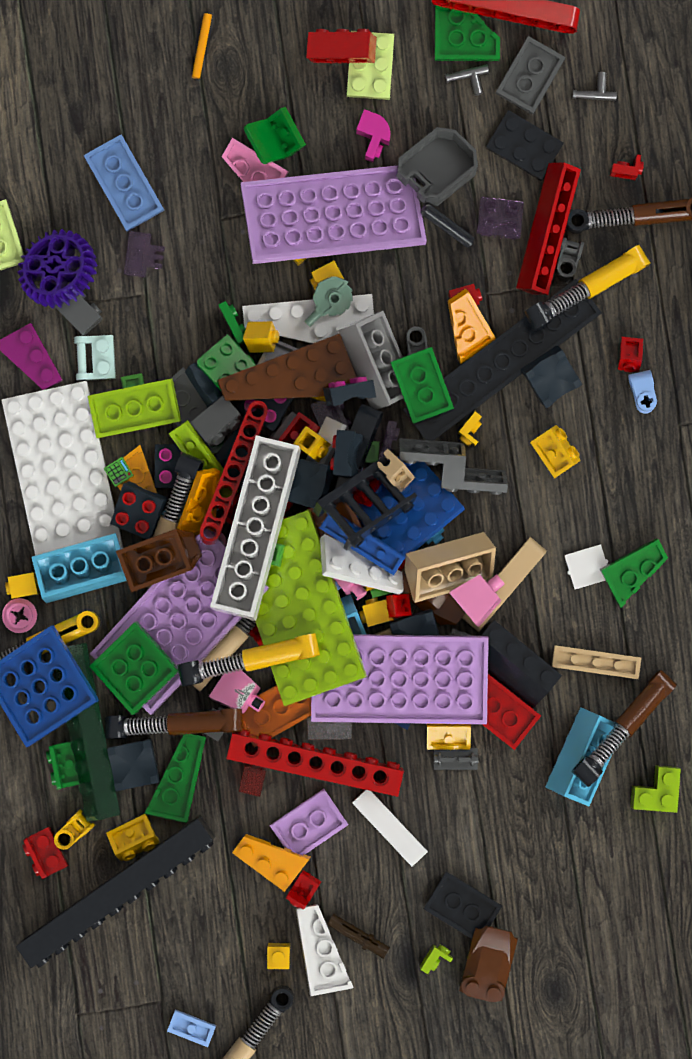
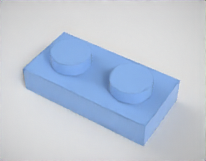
M175 1009L167 1032L208 1047L216 1025Z

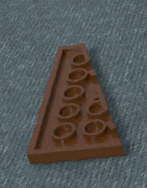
M339 333L218 379L217 382L225 401L325 397L323 389L329 388L328 383L345 381V384L350 383L349 379L356 378Z

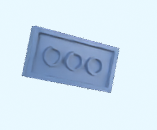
M122 135L113 138L84 155L126 231L135 228L164 211Z

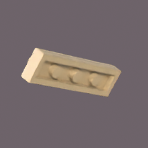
M554 645L551 667L639 679L641 658Z

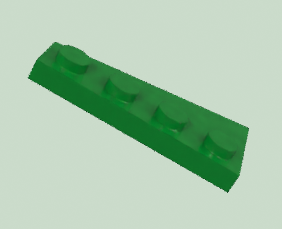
M196 734L183 735L144 814L185 823L188 822L206 741L205 736Z

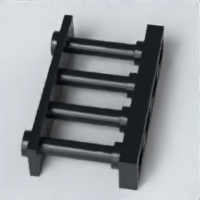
M384 456L318 500L315 504L313 512L318 517L324 513L326 515L329 514L348 536L343 547L346 551L352 546L357 548L365 541V537L400 513L406 514L415 506L413 504L417 497L415 492L405 498L399 489L389 482L386 478L387 475L378 467L377 462H381L383 466L389 465L388 460ZM374 479L379 480L398 502L390 510L369 486L370 482ZM358 490L360 492L363 491L382 515L372 521L355 501L353 493ZM340 502L346 503L365 527L355 532L337 511L336 505Z

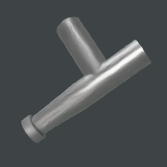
M488 65L445 74L446 82L470 78L474 96L481 95L483 92L479 75L489 73Z
M598 72L597 91L573 90V99L584 98L616 101L617 92L606 91L607 73Z

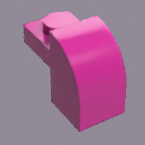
M364 109L356 129V134L371 139L365 160L373 163L375 157L379 158L383 146L380 143L389 146L390 128L382 116Z

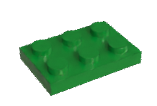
M432 347L390 362L413 424L454 409Z

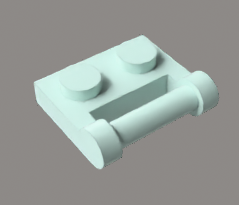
M114 336L74 337V344H77L78 363L76 380L116 379ZM92 343L93 373H87L85 344Z

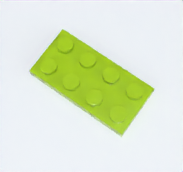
M172 378L88 396L96 438L181 421Z

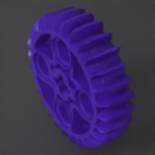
M63 229L59 233L53 230L52 235L45 232V238L42 239L38 236L39 241L37 243L31 242V249L25 248L27 255H22L21 258L24 262L18 264L21 268L18 271L20 276L18 280L22 284L21 287L26 292V295L35 303L41 304L44 307L49 305L51 308H54L55 305L62 308L63 302L70 306V300L73 299L77 302V296L79 294L84 296L83 290L85 288L90 289L87 284L94 282L91 275L97 274L94 269L98 266L94 261L96 256L88 242L77 233L74 234L70 230L66 233ZM75 249L80 252V257L74 256ZM35 281H41L40 289L36 287Z

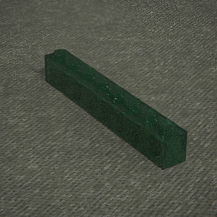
M87 643L67 646L96 694L92 669L89 667L91 663ZM57 669L58 681H60L62 678V672L61 670ZM67 687L64 695L67 699L71 700L74 692L71 688ZM96 702L66 722L71 739V749L75 759V770L80 784L79 791L84 804L83 811L87 822L120 815L99 704Z

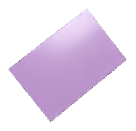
M324 788L270 824L282 845L300 855L308 853L348 826L347 821Z

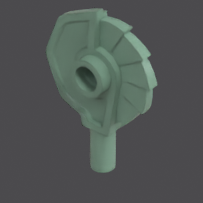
M331 276L317 284L313 294V301L316 305L314 307L315 310L304 321L309 327L321 316L324 317L326 314H329V316L341 315L346 309H349L351 301H353L352 289L347 285L349 281Z

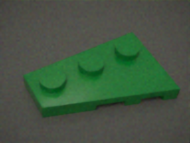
M656 538L600 569L620 608L625 605L633 593L635 594L640 589V586L647 578L651 577L668 557L659 539Z

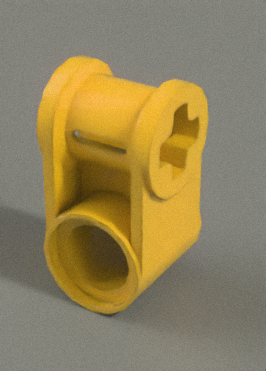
M81 809L56 833L54 843L59 849L70 848L95 826L94 823H90L83 816ZM67 833L70 836L71 840L68 845L60 843V834Z

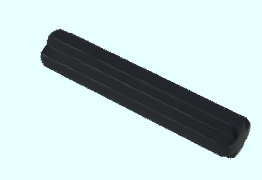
M425 204L421 208V215L468 248L473 245L474 236L433 206Z

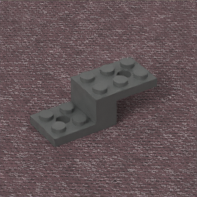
M399 438V459L403 460V462L414 464L416 461L425 462L428 465H438V463H441V488H445L446 491L456 492L460 489L467 490L470 493H479L480 491H489L490 494L500 495L502 492L507 493L506 470L465 468V443Z

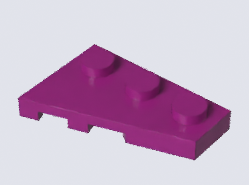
M32 323L0 339V351L42 390H47L63 381Z

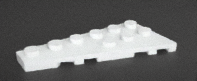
M372 294L353 296L349 309H346L344 313L329 316V314H326L324 317L321 316L311 327L304 321L315 310L314 307L316 305L313 299L242 306L244 327L246 329L248 322L272 321L275 329L279 332V336L313 344L339 334L338 330L373 315Z

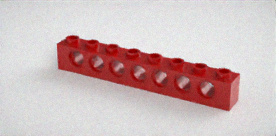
M243 729L242 732H232L227 753L228 760L396 797L399 795L404 770L400 767L399 763L387 761V764L379 763V759L373 757L361 759L357 758V754L345 752L344 755L338 754L335 749L323 747V750L314 748L315 745L302 742V745L293 744V740L288 738L275 740L271 739V735L259 733V736L250 734L251 731ZM254 742L257 744L258 749L255 752H249L245 748L246 744ZM276 747L279 750V754L275 757H270L267 754V749ZM291 752H298L301 756L300 759L296 762L290 761L288 755ZM318 756L322 759V763L319 766H312L309 762L310 759ZM335 761H340L343 764V768L340 771H334L331 768V764ZM355 766H362L365 769L364 773L360 776L354 775L352 770ZM381 770L386 773V776L383 780H376L374 773Z

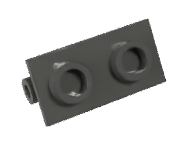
M471 748L470 750H434V770H478V748Z

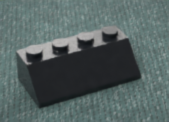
M492 620L480 636H488V673L531 708H534L549 693L562 675L495 620Z

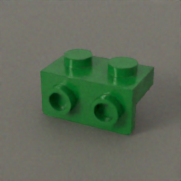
M77 740L49 746L46 756L48 763H52L53 772L50 773L52 785H56L58 790L85 784Z

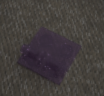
M481 197L477 234H481V236L494 235L493 238H496L497 235L500 236V239L503 236L513 240L515 238L520 239L524 202Z

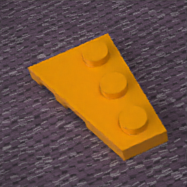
M464 289L448 300L457 359L460 364L496 339L467 289Z
M139 445L123 457L134 476L117 487L121 491L123 484L130 481L148 491L157 493L142 447Z
M211 468L197 471L177 526L178 529L193 532L194 535L200 534L201 525L220 479V470ZM217 508L211 512L215 518Z
M245 834L232 852L284 892L311 857L305 854L294 853L291 849L285 847L283 849L271 845V842Z

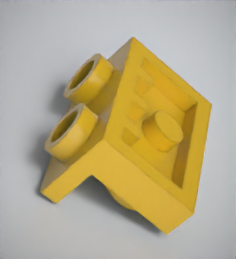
M557 425L530 442L554 478L580 462L577 449L569 444L565 431Z
M427 723V750L471 749V724Z
M146 814L106 833L114 854L120 861H129L136 854L152 850L155 845L160 843Z

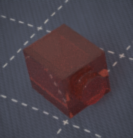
M251 764L245 765L239 792L260 797L266 769Z

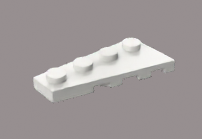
M326 534L320 538L323 576L398 595L404 591L401 571L397 570L393 576L351 548L346 551L343 548L345 544Z
M317 904L306 906L304 910L296 908L310 996L354 988Z

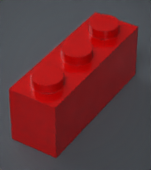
M316 29V32H308L306 58L313 63H375L377 37L368 29H357V32H349L347 29H337L336 32Z

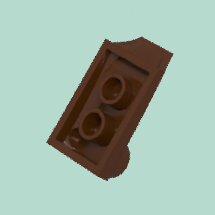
M178 528L116 551L131 592L191 571L202 557L194 533Z
M404 567L401 571L404 591L401 594H409L410 601L422 611L432 609L435 620L439 625H456L466 612L451 594L448 593L415 603L412 599Z
M490 926L474 929L459 991L469 997L489 1002L502 1001L518 938L514 937L511 931Z

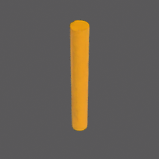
M208 13L203 15L192 72V78L200 79L212 19V15Z

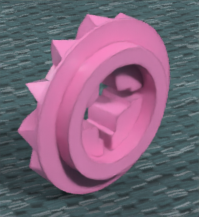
M17 598L5 605L2 619L4 625L10 631L24 633L36 624L38 614L35 606L29 600ZM23 607H25L23 610V615L26 616L28 620L21 619L19 622H17V617L14 615V613H12V611L20 612L23 609Z

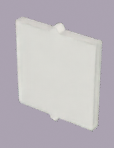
M601 544L564 555L568 567L567 574L571 577L574 590L605 581L600 569L607 565L608 560L605 559Z

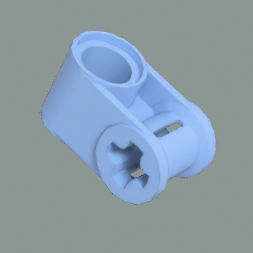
M647 370L629 374V384L637 410L643 414L650 413L657 404L651 371ZM644 398L652 402L648 408L644 404L641 405Z

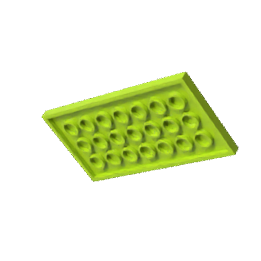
M311 510L283 519L277 544L285 545L281 567L270 566L266 581L269 589L262 596L256 619L263 645L316 633L320 656L271 666L284 706L367 677L334 578L322 575L320 537Z

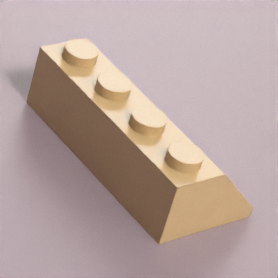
M482 532L406 553L404 570L413 601L416 603L448 594L478 575H481L486 582L493 578L496 547L487 535Z

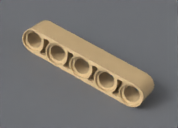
M530 537L498 574L505 583L504 586L495 592L501 599L498 606L479 627L476 626L466 613L462 619L479 632L545 555L547 550Z

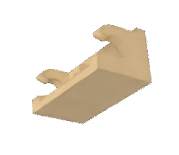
M387 449L384 455L390 460V464L383 466L381 462H377V465L387 475L386 478L402 492L415 477L406 465Z

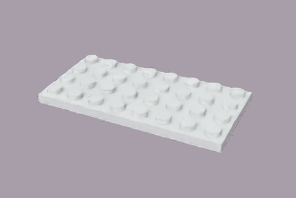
M87 381L1 399L35 556L114 533L117 534L121 549L124 548L120 529L110 524L115 506L109 478L104 470L106 465L100 438H96L88 401L90 392Z

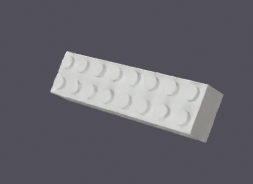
M256 435L210 605L213 610L256 621L301 453L298 445Z

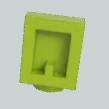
M433 944L420 964V970L426 974H429L430 970L435 971L440 963L439 956L451 962L453 960V957L450 955L451 951L441 944L438 947Z

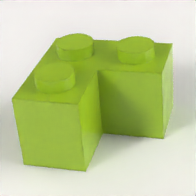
M655 765L654 787L632 785L631 808L678 813L681 769L678 767Z

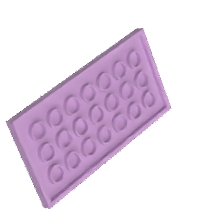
M398 165L241 182L252 264L426 245L427 240L417 192L409 184L405 186L397 179Z
M206 529L203 532L206 538L215 537V534L210 529ZM198 535L196 540L202 557L197 561L193 570L153 584L90 655L96 660L134 622L138 621L176 666L199 660L201 663L242 618L215 611L210 607L226 545L220 539L213 545H206L200 540ZM265 585V589H264L263 595H264L265 592L269 589V587H268L267 585ZM179 672L143 706L150 715L154 714L181 685Z
M353 634L367 677L311 697V722L487 724L488 636Z

